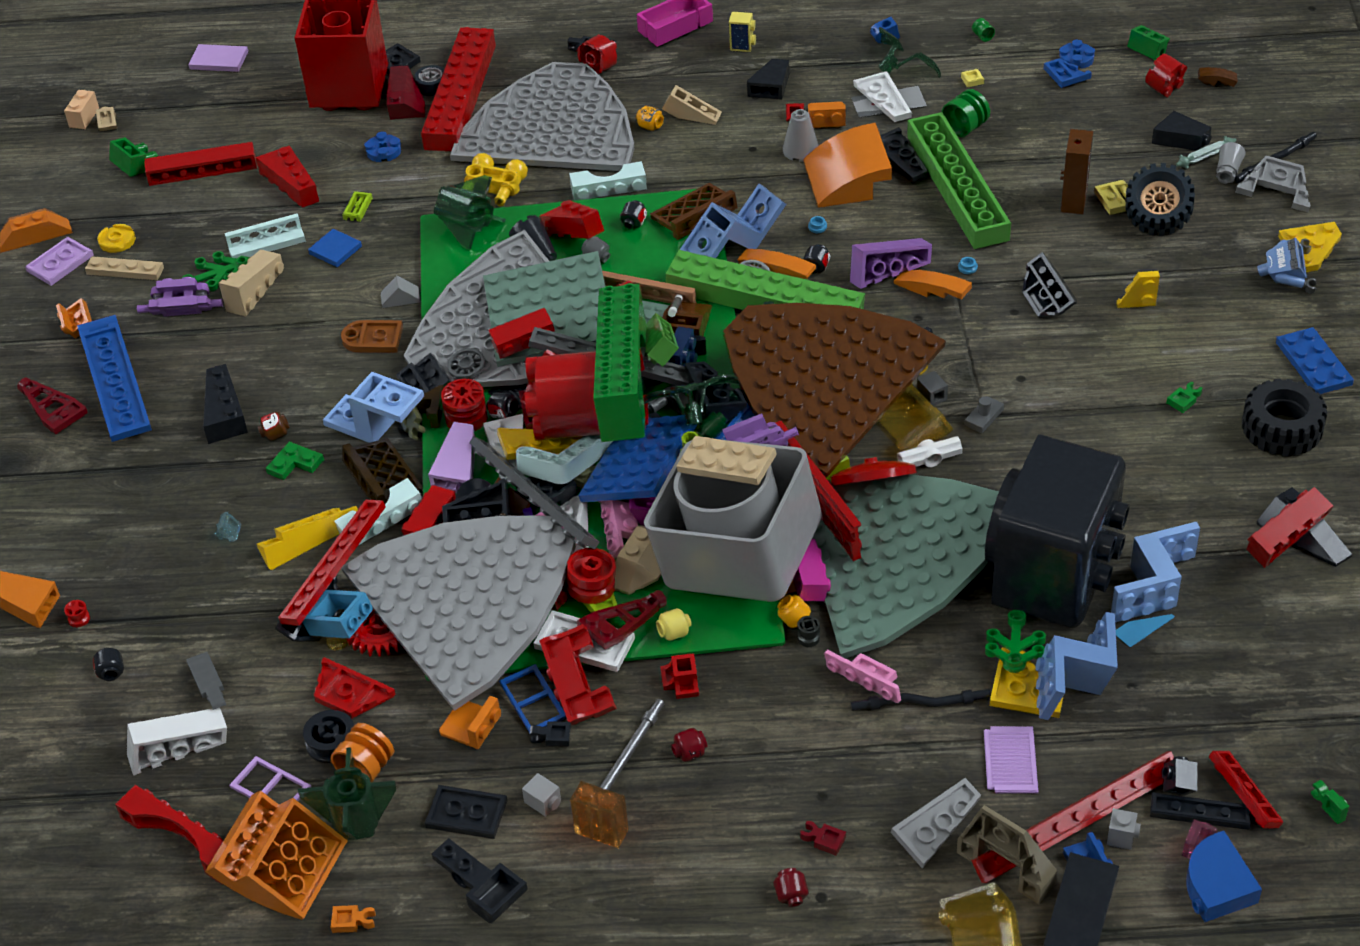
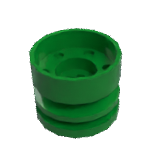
M974 89L963 91L956 98L946 103L941 110L958 137L969 135L977 127L988 121L990 117L989 103L980 92Z

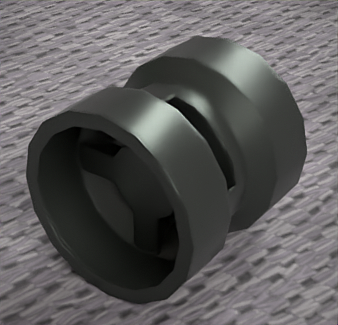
M804 616L797 623L798 642L804 647H814L820 641V622L813 616Z

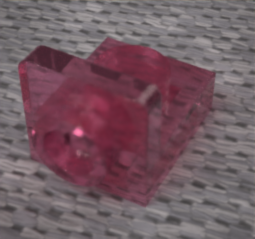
M1193 820L1185 840L1182 856L1190 859L1196 846L1208 836L1217 833L1218 829L1206 822Z

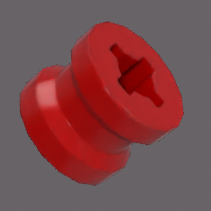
M73 600L66 604L64 612L72 627H82L89 622L90 614L84 601Z

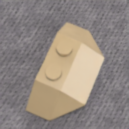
M637 526L621 549L615 562V591L627 595L658 581L661 577L645 526Z

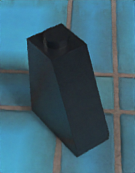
M771 59L747 81V97L782 100L790 75L789 60Z
M1173 111L1153 128L1152 144L1199 150L1210 143L1212 127Z

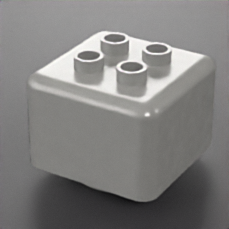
M689 441L679 454L644 520V525L664 583L669 588L675 590L767 602L780 600L787 593L822 518V511L806 452L798 447L740 442L773 447L776 450L777 455L759 485L678 472L676 465L690 445L691 441Z

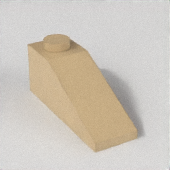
M677 85L671 91L662 110L679 119L716 125L722 113Z

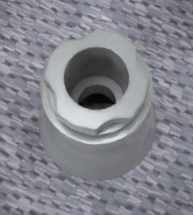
M1228 142L1219 149L1216 177L1223 184L1234 181L1240 164L1246 155L1245 149L1240 144Z

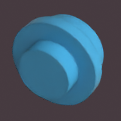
M815 216L810 219L808 228L811 232L821 233L827 229V222L823 217Z
M964 257L958 264V270L964 274H972L978 268L976 260L972 257Z

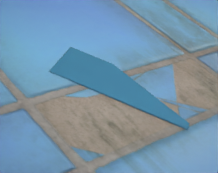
M1169 614L1127 622L1116 630V636L1129 647H1132L1175 616Z

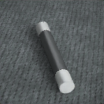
M680 294L675 296L668 311L670 317L676 315L683 300Z

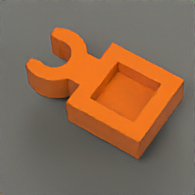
M358 905L333 906L331 919L332 933L357 932V926H362L366 929L374 928V920H367L366 918L376 916L375 909L367 907L359 911Z

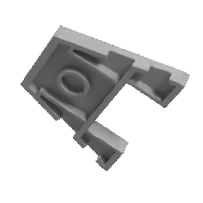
M1265 156L1254 168L1253 172L1250 175L1248 174L1244 181L1237 185L1235 193L1252 197L1255 186L1260 185L1265 188L1295 195L1291 207L1293 209L1308 213L1311 206L1310 202H1308L1309 194L1306 190L1304 166L1270 156Z

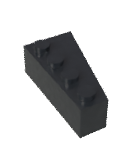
M226 364L206 369L203 427L208 444L248 433Z

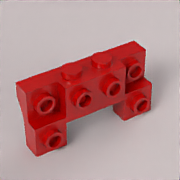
M581 624L568 631L550 635L539 640L549 667L546 669L548 677L552 682L554 681L556 687L554 689L555 697L558 702H561L567 721L571 722V725H575L593 716L598 718L617 709L610 689L607 686L591 691L578 656L594 648L589 631L585 625Z

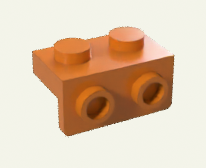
M80 298L67 309L60 303L56 305L57 317L61 322L60 328L65 334H70L76 339L80 336L77 325L92 321L86 301Z

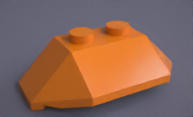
M46 208L10 217L0 231V253L73 233L69 220Z

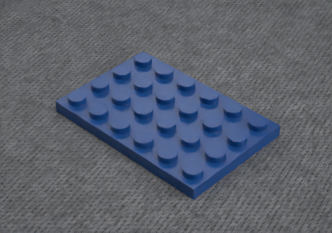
M682 414L671 417H649L648 425H645L644 438L613 441L606 449L578 495L580 501L595 502L657 497L680 454V449L683 448L681 437L685 432H694L700 421L698 415Z

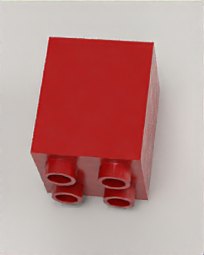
M305 0L294 38L309 108L321 107L323 110L332 111L339 107H356L359 110L379 107L388 60L377 0Z

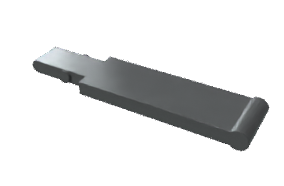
M206 651L186 659L202 698L207 697L208 703L210 702L213 710L225 706L226 702L221 692L224 690V687L208 652Z

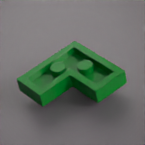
M288 442L265 469L267 474L284 480L295 467L313 473L324 461V457L319 452Z

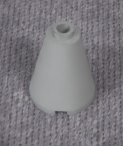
M798 109L791 114L783 144V153L789 160L793 161V158L799 159V162H804V158L819 145L809 113L803 109Z

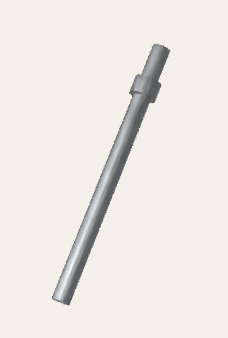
M657 699L651 709L646 711L641 718L642 723L590 801L589 806L592 809L598 808L649 727H653L657 721V715L664 706V702L661 699Z

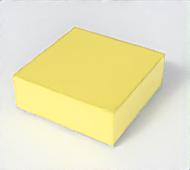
M978 69L961 72V78L967 87L984 84V78Z

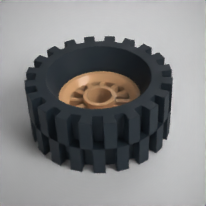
M1156 163L1150 164V169L1148 170L1145 166L1142 167L1140 174L1136 172L1133 175V180H1129L1128 188L1126 189V211L1128 218H1132V224L1135 227L1139 224V230L1143 233L1148 229L1149 235L1153 236L1155 231L1159 232V236H1165V231L1173 234L1175 233V227L1179 230L1182 229L1184 222L1188 223L1190 220V215H1192L1194 208L1195 188L1194 184H1191L1190 176L1185 177L1183 169L1177 172L1176 166L1172 164L1170 168L1166 167V163H1161V167H1156ZM1157 200H1162V201H1164V202H1163V203H1157L1156 201H1157Z

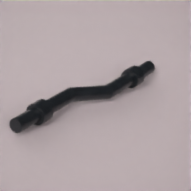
M1311 132L1306 136H1301L1294 144L1270 157L1282 159L1296 150L1308 146L1309 142L1314 140L1317 135L1315 132ZM1261 161L1253 166L1244 168L1242 173L1235 176V182L1240 183Z
M970 689L961 691V694L937 698L901 693V701L899 703L909 702L932 707L957 703L965 705L974 703L975 700L991 698L990 689L978 691ZM878 695L870 696L866 700L850 702L852 711L868 708L876 710L880 709V706L897 704L892 700L878 697Z

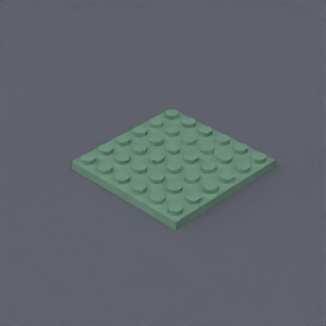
M598 251L483 275L491 329L545 307L553 322L556 333L596 343L599 288L605 287ZM530 347L500 359L494 348L498 367L526 361V357L542 356L544 353L543 350Z

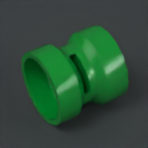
M984 18L977 19L972 25V31L983 42L990 41L995 35V28Z

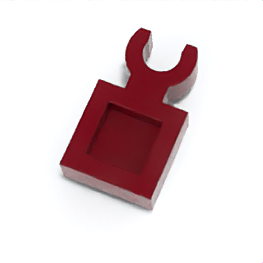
M806 821V829L811 832L801 830L800 838L806 842L814 841V848L837 856L846 839V831L827 824H823L822 828H818L814 822Z

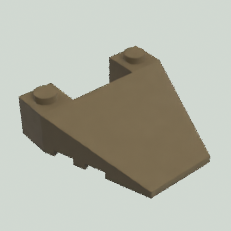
M985 805L958 838L957 853L969 861L992 850L1020 867L1018 892L1037 904H1040L1056 885L1057 869L1029 833Z

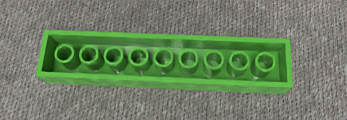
M940 112L909 119L907 138L928 170L929 175L972 247L977 249L1010 241L1011 222L944 114Z
M678 250L666 272V283L695 288L696 299L744 310L748 305L781 303L844 305L864 309L865 293L688 251Z

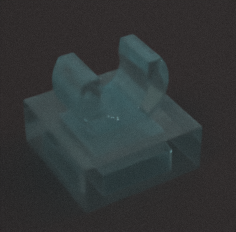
M225 512L220 516L219 523L216 525L217 531L214 532V535L219 539L227 538L230 542L238 539L241 523L229 512Z

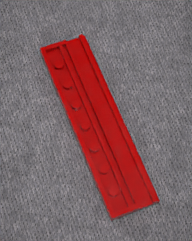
M782 421L776 422L784 432L788 431ZM794 437L787 440L788 446L802 448ZM807 454L822 511L821 519L850 558L856 561L861 558L860 549L862 548V543L858 532V527L861 526V523Z

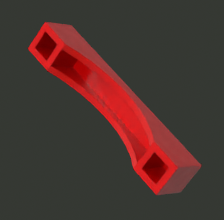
M135 785L115 804L120 818L137 829H164L186 838L199 852L204 871H206L223 843L222 838L217 833L213 832L211 834L201 823L191 821L184 812L174 810L167 801L163 799L160 801L155 798L153 793L146 788L143 790Z

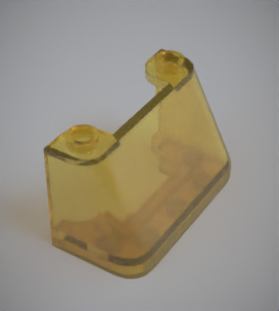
M912 383L878 420L897 440L894 444L901 452L917 448L919 443L927 439L933 441L941 439L954 430L943 414L933 407Z
M995 882L940 900L941 910L938 912L939 919L942 925H946L951 931L953 946H1021L1018 920L1013 903Z

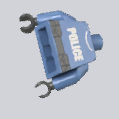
M1296 238L1281 240L1276 246L1266 252L1267 263L1257 266L1259 275L1262 277L1269 274L1275 283L1299 288L1305 287L1304 289L1307 293H1315L1316 287L1312 286H1316V280L1310 278L1305 281L1307 274L1304 254H1309L1311 251L1310 241L1306 238L1302 239L1301 242Z

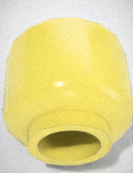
M678 608L660 614L659 620L656 621L658 633L668 641L684 637L688 634L691 619L688 614H684Z

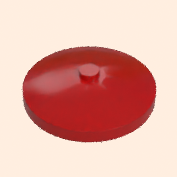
M877 457L864 459L865 463L846 468L832 475L830 481L831 485L914 474L917 473L916 465L901 461H878Z

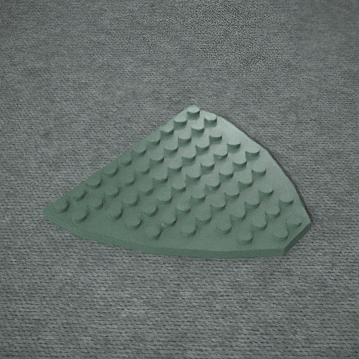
M911 474L832 485L861 523V526L858 527L859 539L862 543V548L860 549L861 558L853 561L822 519L812 539H816L817 546L821 549L822 563L826 565V576L831 582V588L826 594L825 602L841 657L848 658L885 646L944 608L985 568L988 563L985 560L984 554L987 530L999 491L953 479Z

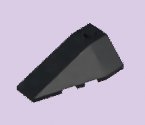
M705 361L685 363V370L702 422L714 411L716 414L721 412L727 418V424L747 406L742 392L737 388L733 389L730 387V382L727 379L722 380L718 377V372Z

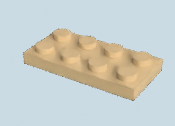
M695 436L676 467L678 472L759 485L777 454L773 447Z

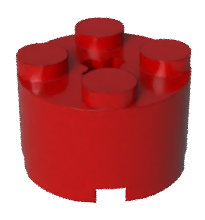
M598 34L578 47L577 55L579 62L588 64L597 74H600L616 65L617 45L613 40Z
M1162 54L1153 63L1156 65L1153 70L1149 69L1145 82L1165 97H1169L1175 88L1179 89L1183 85L1184 79L1182 78L1187 71V66L1170 55Z

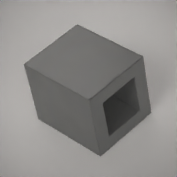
M933 371L917 378V394L929 407H932L947 400L948 385Z

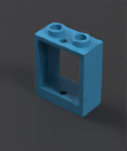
M325 590L302 623L310 636L351 638L373 611V607L365 592ZM338 609H346L340 617H332Z

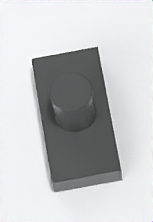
M988 396L981 397L979 405L965 419L964 426L982 434L1004 410V403Z

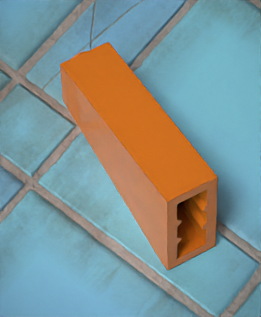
M0 571V608L37 628H41L60 597L56 583L54 581Z

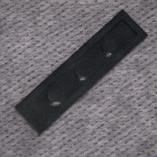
M1152 792L1150 817L1245 830L1250 829L1251 812L1245 804Z

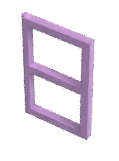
M257 756L230 784V788L250 798L254 793L241 787L239 784L257 764H260L277 773L262 790L266 795L282 777L302 786L293 797L297 801L311 788L310 784Z

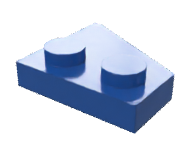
M1060 58L1044 63L1043 68L1061 88L1091 79L1092 75L1091 71L1082 72L1078 70L1077 65L1070 64Z

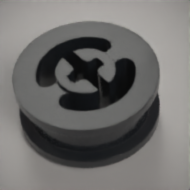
M325 710L313 715L306 722L303 728V737L310 757L322 763H332V753L341 742L345 741L346 735L354 726L353 720L349 715L338 710Z

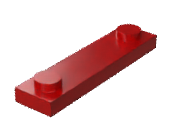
M1212 751L1208 757L1214 763L1215 769L1227 780L1255 817L1257 824L1262 828H1279L1284 823L1282 818L1231 752Z

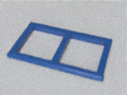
M536 664L499 680L501 687L529 734L531 725L520 708L546 696H549L559 715L547 721L559 722L566 719L563 708ZM534 672L544 691L517 703L506 684ZM547 721L538 724V726L547 727Z

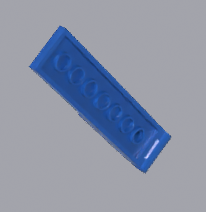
M116 315L77 325L111 441L114 442L151 431L152 428Z

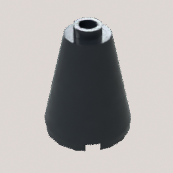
M527 216V220L524 222L519 220L509 232L510 237L525 230L549 261L556 260L557 254L542 220L538 216Z

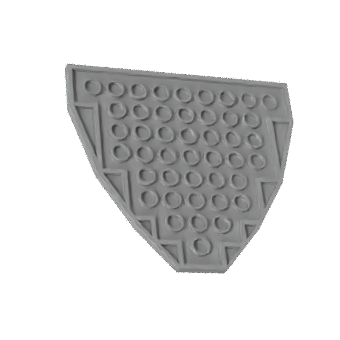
M552 62L517 80L488 100L463 127L458 143L453 145L450 158L451 161L472 162V159L477 154L486 153L492 157L494 164H507L511 160L519 159L529 166L620 171L624 164L631 163L634 141L625 107L610 85L588 64Z
M525 230L490 247L446 286L421 320L404 353V358L408 364L413 363L416 365L425 356L432 353L452 382L456 378H453L449 373L447 367L449 358L461 349L474 348L479 350L485 358V367L481 371L482 374L474 376L473 379L479 382L482 387L528 383L525 361L500 367L497 366L494 346L488 331L491 329L483 279V275L549 262Z
M494 516L446 522L377 544L343 565L341 569L358 592L366 593L374 612L455 711L492 687L539 634L563 588L567 576V561L570 555L574 553L576 546L572 538L562 531L560 525L557 526L551 521V516Z

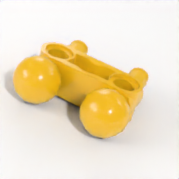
M479 153L472 159V164L466 168L465 186L460 192L461 197L469 200L475 190L497 194L494 198L495 204L504 206L509 196H514L519 192V184L526 178L528 168L519 159L508 162L505 169L494 167V160L490 155Z

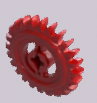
M374 610L351 638H346L348 644L353 646L354 651L359 649L360 653L364 654L367 649L370 657L374 650L377 651V655L380 657L382 649L389 656L390 647H393L398 652L397 644L399 641ZM370 618L369 624L364 626L366 621Z

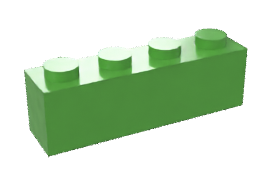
M655 313L646 323L645 352L648 355L649 361L655 365L659 363L663 367L679 347L671 324Z

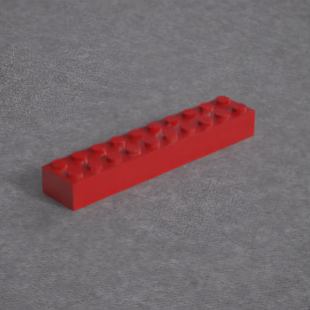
M460 27L421 132L424 150L451 152L454 143H458L463 127L471 119L496 47L494 29Z

